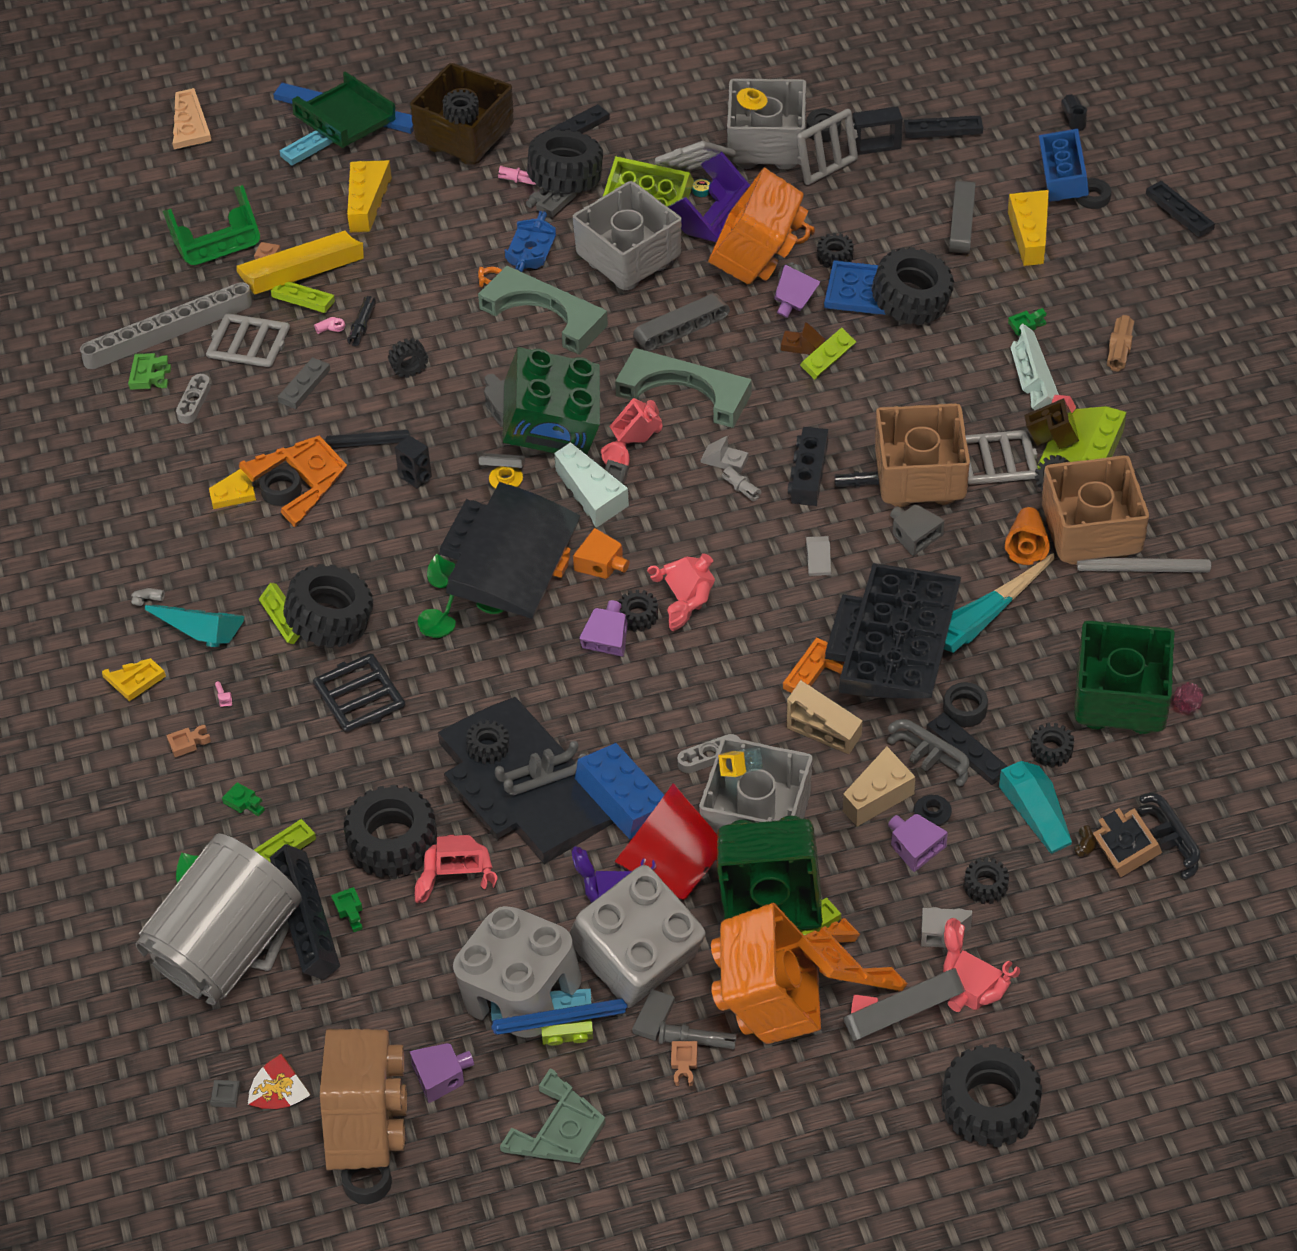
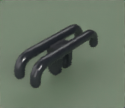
M1157 793L1141 795L1139 801L1142 804L1153 802L1158 806L1151 804L1142 805L1137 809L1138 814H1153L1157 817L1161 825L1149 831L1155 839L1162 838L1157 841L1161 851L1177 846L1185 858L1183 865L1187 868L1181 872V877L1183 879L1191 878L1198 871V861L1201 858L1199 846L1163 796Z

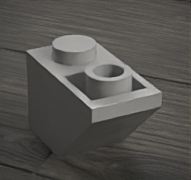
M937 907L923 908L921 946L946 948L944 931L947 920L956 918L964 925L965 932L971 929L972 910L960 908L940 909Z

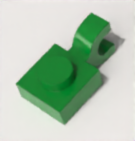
M1043 308L1032 314L1024 311L1009 317L1008 324L1017 336H1021L1020 326L1022 324L1032 331L1036 330V326L1046 325L1043 317H1046L1047 313Z
M238 782L222 797L223 804L240 813L248 809L259 817L265 811L264 807L259 805L262 799L256 796L255 791Z
M352 887L331 895L339 917H348L353 933L362 930L358 912L362 911L363 908L355 888Z

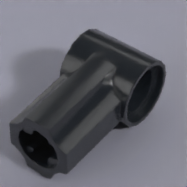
M1073 94L1066 95L1061 100V106L1069 119V128L1072 130L1078 129V131L1084 130L1087 125V108L1081 105L1078 98L1073 96Z

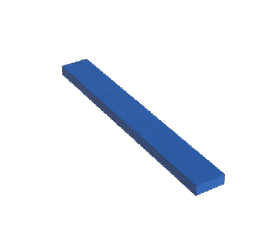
M281 83L273 95L275 100L292 104V99L296 96L307 102L322 94V92ZM395 111L396 120L383 126L410 134L414 131L412 115Z

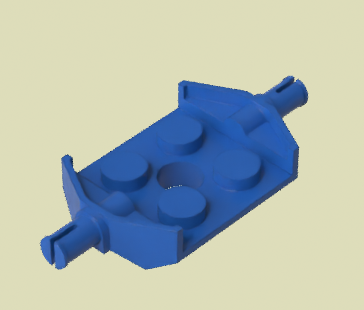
M540 211L536 219L518 221L517 231L508 251L505 249L506 260L511 265H515V269L523 272L524 268L537 269L544 265L554 242L556 228L545 221L547 217L545 211L543 213Z

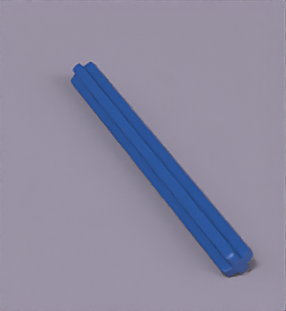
M621 998L495 1019L491 1028L494 1034L499 1035L623 1014L626 1012L627 1003Z

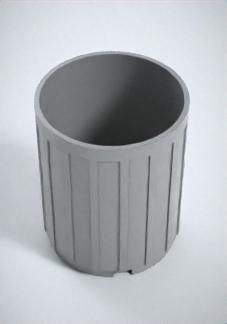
M216 834L139 932L140 938L135 945L144 957L148 953L154 961L151 965L170 981L197 999L202 994L209 997L206 1003L215 1005L219 999H223L228 995L298 907L302 897L293 883L263 856L230 836Z

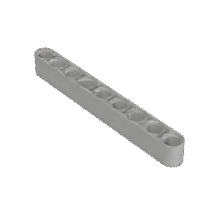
M244 282L236 283L88 341L80 347L84 366L87 369L99 368L223 319L227 313L235 314L248 309L252 305L250 287Z

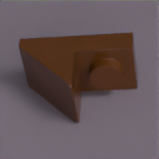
M805 322L802 333L784 332L781 351L810 355L826 339Z

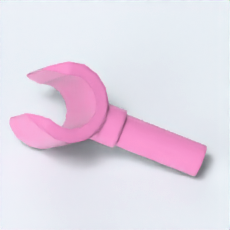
M217 681L215 686L218 691L220 707L232 706L231 692L224 693L221 683Z

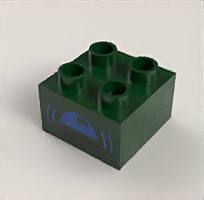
M517 347L504 381L503 443L555 453L569 443H572L587 455L600 426V364L592 363L582 357L573 359L550 354L543 349L531 350Z

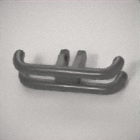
M895 720L888 726V731L893 733L887 739L889 744L893 745L899 740H906L917 747L909 757L910 762L916 764L924 755L929 754L922 762L921 769L928 771L939 760L957 771L959 774L955 781L957 786L961 787L966 783L969 759L962 751L910 720ZM901 728H905V729H908L909 731L913 732L914 734H912V733H910V732H908V731H897V730H898V729H901Z
M571 741L568 749L556 756L553 755L551 749H546L543 752L542 760L538 754H532L529 765L504 773L502 766H497L495 768V777L499 781L504 782V790L508 794L516 795L576 774L577 762L570 767L553 772V767L570 760L578 750V742ZM581 753L578 759L586 756L587 754ZM527 775H531L533 778L518 785H513L512 781Z

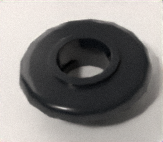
M927 795L918 799L914 806V813L935 825H942L950 818L952 807L945 798L939 795ZM933 806L937 807L939 810L932 812L929 811L927 808Z

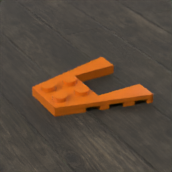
M320 435L295 443L294 446L286 449L284 447L277 449L276 452L268 455L256 456L255 459L247 462L245 460L241 461L239 464V468L252 482L285 461L299 473V476L311 489L281 508V513L294 528L347 468V464Z
M845 918L841 919L839 923L837 921L832 923L828 928L826 926L822 927L819 932L813 931L802 936L797 943L803 950V954L819 967V971L828 978L903 991L908 984L892 967L862 968L839 944V942H855L860 936V933Z

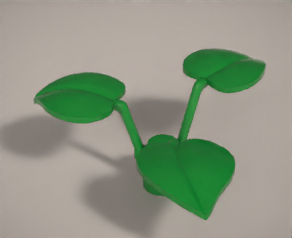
M436 554L427 570L429 583L437 588L446 587L448 578L456 564ZM450 595L444 613L438 609H427L419 615L417 624L422 634L439 638L449 635L454 630L456 621L452 617L447 616L454 595ZM477 603L478 608L483 612L489 614L504 612V610Z

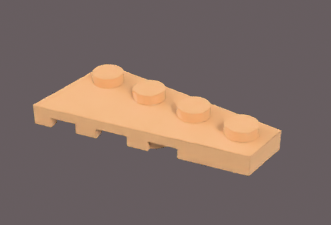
M195 89L176 92L173 148L178 149L211 141V135Z

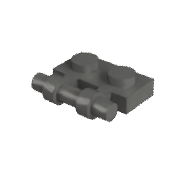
M541 186L539 191L533 192L529 196L526 205L529 208L536 205L538 211H542V213L545 211L548 216L553 217L576 194L575 192L565 194L564 192L555 193L552 190L547 191Z

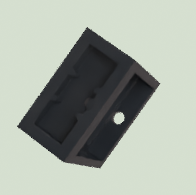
M898 106L852 113L853 126L857 130L858 136L855 138L858 155L901 149L903 118ZM890 124L889 136L861 139V128Z

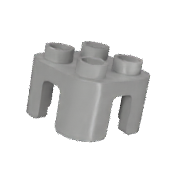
M508 906L495 909L484 919L453 962V970L465 1008L471 1016L479 1020H483L489 1012L486 999L499 1006L503 1018L554 1010L550 991L555 982L559 980L561 990L574 995L582 980L570 933L562 926L521 909ZM541 1028L511 1032V1034L529 1038L542 1034Z

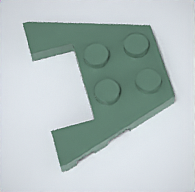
M550 1068L539 1085V1091L559 1100L558 1104L536 1138L511 1128L501 1143L500 1150L504 1153L581 1163L605 1125V1117L586 1099L577 1095L572 1090V1087L567 1082L564 1083L557 1073Z

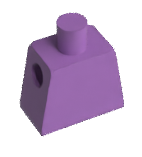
M785 265L774 296L775 300L781 302L777 313L788 318L792 308L800 311L816 290L820 281Z
M610 600L606 610L599 608L593 610L580 636L582 648L624 657L627 619L625 614L619 613L621 608L619 602Z
M914 814L906 821L896 815L889 821L888 826L893 830L891 845L913 872L947 847L948 832L918 814Z
M449 1043L410 1051L412 1067L428 1103L464 1084L462 1070L474 1065L470 1051L455 1055Z

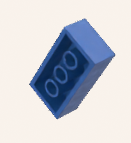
M1078 129L1039 135L1047 190H1049V202L1089 195Z
M617 743L578 759L575 780L629 840L632 839L661 801L664 794Z

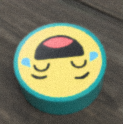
M707 179L695 180L692 186V193L698 197L708 196L710 194L709 184L711 182Z

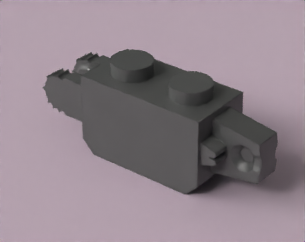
M492 373L484 378L487 385L484 390L485 406L500 427H503L505 379L500 381Z

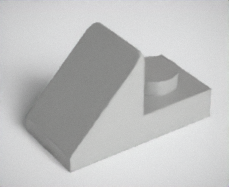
M725 436L707 446L701 458V463L723 469L730 466L736 472L741 473L748 460V452L729 448L728 436Z
M828 536L806 537L808 575H831L830 542Z

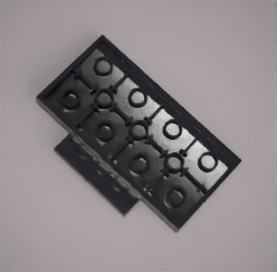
M502 482L498 483L487 505L466 499L439 550V555L458 560L448 578L446 593L533 619L581 515L542 496Z
M873 563L864 596L857 597L842 594L825 651V659L844 662L839 682V693L881 698H932L961 577Z
M517 697L480 710L438 732L439 744L457 764V766L444 773L445 780L496 839L515 830L544 865L614 823L575 780V774L516 795L508 794L504 790V782L499 781L495 777V768L497 766H502L504 773L529 765L532 754H538L542 760L543 752L546 749H551L554 756L565 752ZM485 720H489V724L496 721L497 726L502 724L504 729L508 730L509 750L506 757L501 758V761L497 762L495 759L494 764H490V761L482 764L481 759L479 762H476L475 757L471 759L469 753H467V731L471 729L473 724L477 726L479 721L482 724H485ZM493 740L480 741V743L485 745L496 743ZM571 758L562 764L554 766L553 772L570 767L575 762ZM527 775L512 781L513 785H518L533 778L531 775Z

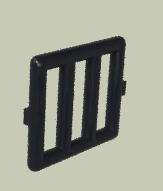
M372 653L347 664L345 661L337 664V668L313 679L316 689L345 732H350L370 722L375 724L382 720L381 717L403 708L406 704ZM367 664H370L374 670L330 691L324 684ZM377 679L383 684V687L341 706H338L334 699ZM388 694L394 701L352 721H348L344 715Z

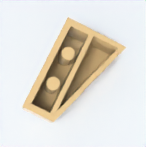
M801 680L787 699L788 729L850 754L862 736L861 719Z
M886 747L843 794V812L857 827L914 795L915 776Z

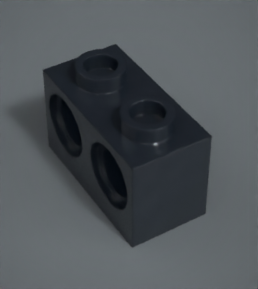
M409 435L395 447L398 477L418 489L432 477L429 448Z

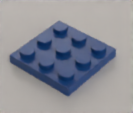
M833 261L824 308L885 315V310H881L878 307L872 292V284L878 265Z

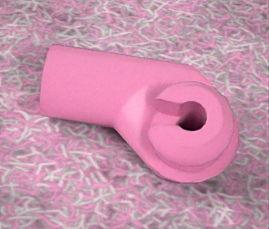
M330 317L314 324V327L318 334L326 330L340 332L344 330L345 322L341 318Z

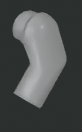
M152 588L134 591L131 595V603L142 606L144 599L163 601L165 592L164 590Z

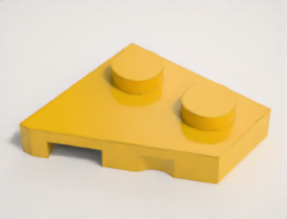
M241 469L209 488L213 509L256 500L252 481Z
M151 658L135 664L122 665L123 669L109 672V669H105L102 671L103 678L129 702L166 677L165 671Z

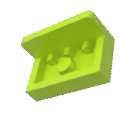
M591 1019L541 1027L543 1044L551 1046L571 1041L583 1043L593 1039Z

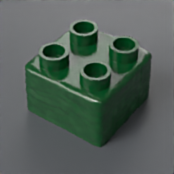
M1084 621L1081 631L1075 690L1074 715L1076 722L1086 725L1091 729H1102L1104 727L1130 729L1140 734L1163 731L1166 728L1172 698L1174 630L1163 627Z
M785 816L778 821L750 822L748 820H737L718 829L717 869L724 907V920L753 909H758L764 905L775 903L799 930L822 926V899L814 827L809 819Z

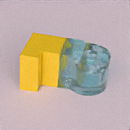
M761 748L739 749L718 755L721 776L738 777L746 772L763 768ZM727 758H731L732 769L730 770L726 766Z

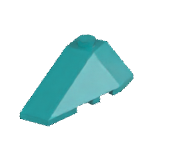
M145 605L146 611L194 639L206 642V646L220 647V643H230L245 619V616L221 612L212 613L204 610L190 609L185 611V608Z
M1019 761L1002 769L999 788L1048 851L1053 854L1070 846L1072 841L1053 783L1041 767Z

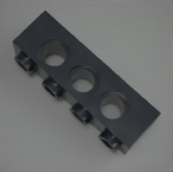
M803 427L802 434L797 435L796 448H799V450L794 451L793 463H796V466L791 467L790 478L793 479V482L789 481L787 492L791 495V504L817 506L828 448L829 429Z

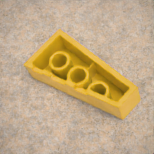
M390 160L350 162L347 213L350 233L370 232L377 215V209L381 206L383 194H386L387 185L392 179Z
M1049 190L1009 194L1008 215L1024 266L1044 264Z

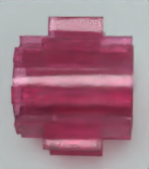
M1187 682L1185 685L1182 684L1181 687L1176 688L1173 702L1176 703L1175 706L1179 708V711L1190 713L1192 711L1195 712L1196 708L1200 709L1204 694L1201 693L1202 690L1197 687L1198 685Z

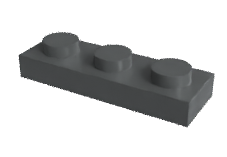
M312 357L278 396L279 403L297 409L331 370L330 364Z

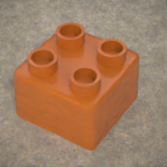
M764 167L730 211L708 262L746 284H751L757 276L767 281L778 264V259L773 256L779 254L785 258L797 240V236L789 232L790 228L797 231L807 216L808 210L800 205L804 197L803 192Z
M775 903L764 905L758 909H753L722 921L720 937L713 939L711 942L713 958L721 968V980L712 983V995L716 1006L721 1011L731 1009L736 1014L738 1026L743 1034L749 1035L754 1033L765 1044L821 1030L818 966L803 954V950L797 945L804 935Z

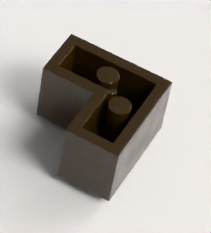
M1064 398L1024 415L1027 429L1037 446L1054 439L1058 448L1062 449L1079 441L1074 416Z

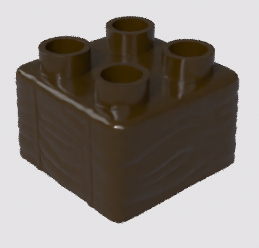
M449 63L410 102L416 141L427 145L428 149L433 152H445L459 157L461 162L468 165L479 163L483 155L496 141L502 139L504 133L514 122L512 85L455 63ZM454 90L460 92V90L466 92L468 90L470 94L473 92L478 97V117L476 116V119L470 123L465 121V124H462V122L455 124V121L451 123L449 119L446 120L443 115V99L445 95L447 96V93L453 94Z

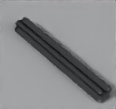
M405 429L326 436L325 442L331 448L400 443L410 434L409 430Z

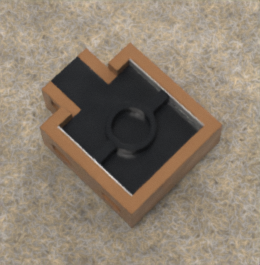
M1120 808L1098 820L1102 828L1094 832L1093 835L1120 878L1162 853L1158 842L1135 808L1126 814H1123Z

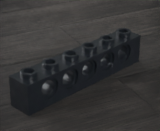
M285 844L269 858L271 864L293 883L302 897L301 903L287 919L301 969L305 974L325 980L340 967L339 959L307 853Z

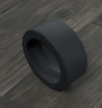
M278 465L260 477L261 494L263 499L269 504L284 506L301 495L300 476L292 467ZM281 480L293 483L285 490L278 491L268 488L271 484Z
M962 682L952 685L946 691L943 703L944 713L959 726H975L986 717L988 698L986 692L980 686L969 682ZM959 698H969L976 701L979 707L973 711H961L955 708L952 702Z
M389 1165L387 1167H377L381 1171L382 1179L375 1186L366 1189L358 1188L352 1184L351 1177L359 1169L342 1170L341 1178L344 1192L356 1203L371 1204L378 1202L387 1195L391 1188L392 1177Z

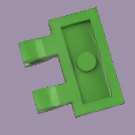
M155 353L135 354L128 382L130 390L151 389V384L159 388H167L168 379H164L165 373L171 372L168 356L156 358Z

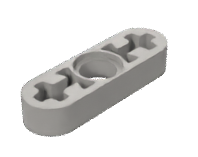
M197 374L191 378L176 409L179 422L189 424L197 418L211 389L210 380L207 375ZM194 396L199 397L195 401L188 400L189 398Z
M728 734L681 751L677 757L679 770L683 773H693L714 765L721 740L724 737L740 738L737 735ZM708 750L716 753L713 757L703 755Z

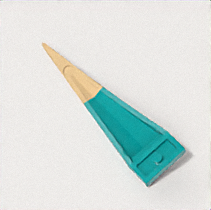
M1054 553L998 589L954 610L944 649L953 653L961 645L970 643L1055 559Z

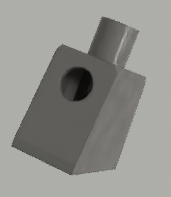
M914 505L906 511L897 506L890 514L894 519V536L912 556L925 549L944 534V520L918 505Z

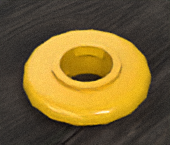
M754 88L742 89L737 94L738 103L748 110L756 111L763 109L768 102L765 94Z
M499 466L492 470L489 475V482L495 489L499 482L518 487L523 481V474L517 467ZM505 475L510 476V477H508V478H502V476H505Z

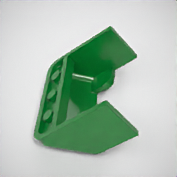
M243 185L233 187L240 206L233 208L228 214L230 227L197 238H193L189 228L177 226L172 209L163 210L172 240L187 264L198 265L254 246L259 242L260 233Z

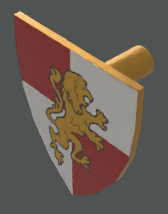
M281 1053L265 1064L255 1076L249 1091L248 1105L263 1109H279L296 1104L311 1094Z

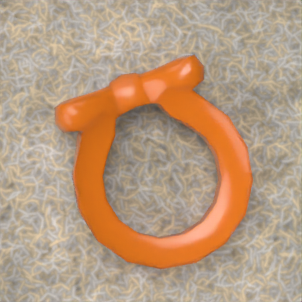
M803 221L799 228L806 229L804 237L797 239L795 244L807 241L810 234L813 235L815 233V228Z
M479 267V287H483L484 283L489 284L491 282L484 275L488 273L499 274L502 269L498 267Z

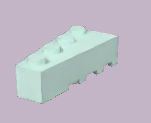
M572 443L554 453L556 472L567 488L571 489L577 502L581 503L587 516L591 517L596 528L629 506L628 488Z

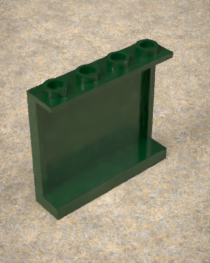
M346 71L343 72V83L307 102L299 96L292 99L293 115L341 148L396 120L395 103Z

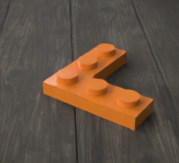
M816 637L783 682V689L792 693L800 680L812 686L825 667L841 674L844 662L825 659L828 642Z

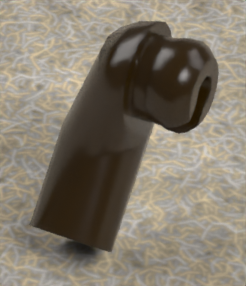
M1089 825L1082 826L1079 829L1082 840L1080 844L1074 847L1079 857H1083L1085 854L1089 855L1097 845Z

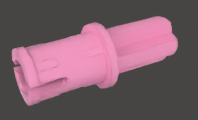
M500 166L498 178L512 180L515 183L523 182L535 185V182H532L529 178L527 171L520 170V168L513 169Z

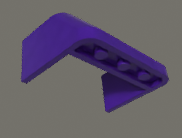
M722 152L701 163V166L713 179L709 184V192L716 200L706 214L702 216L686 197L668 206L669 209L681 217V229L685 234L712 242H717L730 211L750 186Z

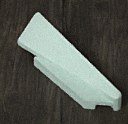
M1022 324L1020 326L1021 336L1018 342L1013 341L1011 351L1022 390L1027 394L1030 393L1031 407L1037 410L1051 404L1054 395L1059 394L1035 333Z

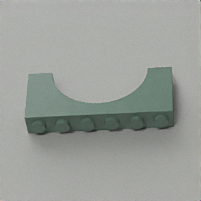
M506 266L478 293L479 309L494 316H497L506 309L523 305L539 306L557 313L567 324L562 331L563 348L579 355L608 326L607 311L509 266Z
M634 348L615 381L616 396L629 400L637 399L647 390L662 385H683L694 388L705 394L713 402L714 423L734 428L752 394V379Z

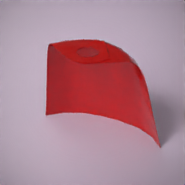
M672 783L661 801L615 862L633 871L641 866L642 859H646L645 865L650 868L654 860L657 866L654 872L679 899H686L716 861L718 855V836L676 785Z

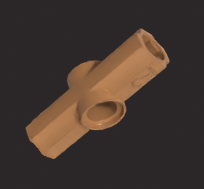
M1122 315L1116 319L1114 332L1111 333L1107 366L1112 371L1124 369L1128 354H1130L1134 320L1127 315Z

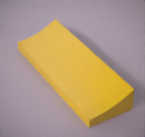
M342 231L237 265V273L249 285L251 291L254 294L273 289L275 286L285 285L287 282H294L364 259L363 242L355 240L346 231Z

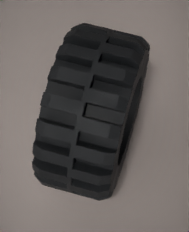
M546 131L544 134L540 133L534 137L529 144L527 174L532 182H535L539 187L542 186L547 191L552 190L555 193L564 192L565 194H570L571 192H575V194L581 193L583 190L588 191L590 188L595 187L601 179L603 149L597 140L591 139L589 135H583L578 131Z
M903 247L896 251L893 250L881 259L873 280L872 292L878 307L881 310H885V314L889 317L893 316L894 320L899 322L900 320L905 321V324L916 323V325H922L924 322L930 323L934 319H938L945 312L954 289V278L948 266H945V262L941 258H936L935 254H929L924 249L916 250L915 247H909L908 249ZM903 282L915 284L923 290L909 287Z
M318 564L316 567L312 565L305 568V570L299 571L291 579L283 614L288 626L292 628V631L297 636H302L304 641H311L316 646L326 645V648H333L336 645L343 647L347 643L351 644L363 636L373 607V595L366 582L360 580L356 573L352 574L344 567L342 569L337 568V565L330 564V566H325L324 564ZM318 603H328L339 609L327 608Z
M391 785L388 788L379 786L377 790L372 791L370 789L364 793L365 796H359L354 801V805L349 806L347 815L344 817V833L350 858L354 860V863L359 868L363 867V870L369 874L374 872L378 877L390 875V878H394L398 874H404V876L410 874L412 869L417 870L423 866L425 852L432 845L436 844L437 829L434 811L429 801L423 798L422 794L417 791L412 792L411 788L405 786L403 788H398V785ZM389 823H400L410 827L404 835L395 839H379L371 835L378 827Z
M989 1044V1047L984 1048L983 1045L974 1046L973 1051L967 1049L961 1052V1058L959 1056L955 1057L951 1061L950 1067L946 1069L942 1089V1111L945 1113L947 1123L949 1125L953 1124V1130L958 1135L964 1134V1139L971 1143L975 1140L981 1146L993 1144V1147H1001L1004 1142L1010 1145L1016 1142L1017 1137L1020 1139L1024 1138L1028 1134V1130L1033 1129L1036 1124L1042 1097L1041 1078L1039 1073L1034 1071L1035 1066L1031 1061H1024L1025 1056L1019 1052L1016 1054L1011 1052V1048L1005 1046L1003 1049L997 1048V1045ZM981 1084H996L1010 1091L1015 1100L1002 1107H987L973 1100L968 1092Z

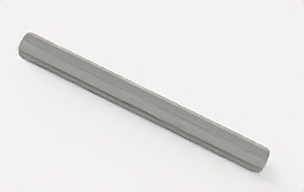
M1097 558L1077 561V570L1208 573L1211 570V561L1209 559Z

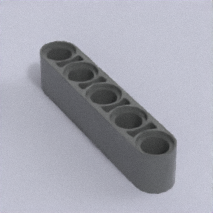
M956 181L949 252L970 254L976 182Z
M713 293L638 326L633 332V337L645 351H652L724 319L729 314L730 307L718 294Z
M953 968L843 1017V1020L852 1040L855 1041L957 996L966 990L956 968Z

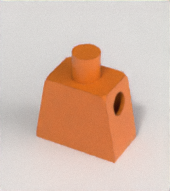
M595 528L573 555L574 571L604 579L609 578L615 569L625 573L630 564L629 560L623 558L621 543Z

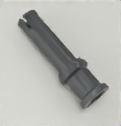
M661 1021L659 1044L664 1042L672 1043V1041H697L698 1045L735 1050V1042L732 1041H736V1033L689 1029L687 1024L675 1026L667 1025L666 1022Z

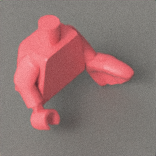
M633 398L609 426L617 440L602 447L600 453L602 454L601 458L606 465L609 459L629 466L630 454L625 447L626 444L633 442L644 443L654 432L659 433L662 430L659 409L654 401L649 400L644 403Z
M702 554L700 558L687 556L663 565L664 568L659 569L657 566H650L647 572L653 575L650 578L654 582H660L663 579V575H667L665 580L678 599L667 609L670 630L676 631L683 627L689 620L694 609L700 610L702 605L708 601L709 592L715 582V578L708 569L713 563V559L709 555Z
M469 835L437 837V844L432 845L425 852L424 872L416 881L414 901L416 903H423L429 899L435 884L436 874L484 872L481 887L486 889L487 881H490L494 888L497 875L491 871L492 864L488 849L477 843Z
M950 918L946 922L944 931V942L948 953L943 965V972L956 968L966 991L952 997L948 1001V1006L956 1012H960L964 1005L973 1010H978L982 1005H989L1001 1000L1011 984L1010 979L1019 976L1020 968L1016 966L1014 971L1009 973L1012 962L1007 961L1003 964V971L962 950L965 927L956 918Z

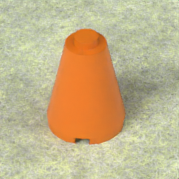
M1026 507L1019 511L1006 537L1005 550L1014 562L1022 565H1031L1035 561H1042L1049 553L1050 543L1040 513L1035 508Z

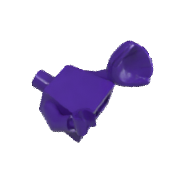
M577 846L572 849L573 865L578 873L584 877L585 893L591 903L632 872L596 871L595 873L586 850H582ZM645 858L642 859V861H641V866H642V865H645V863H646V859H645ZM653 860L651 869L655 871L657 866Z

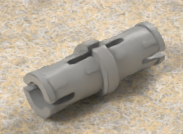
M730 466L723 471L722 478L731 483L737 492L741 491L751 501H756L760 497L758 494H761V490L750 483L749 478L741 476Z

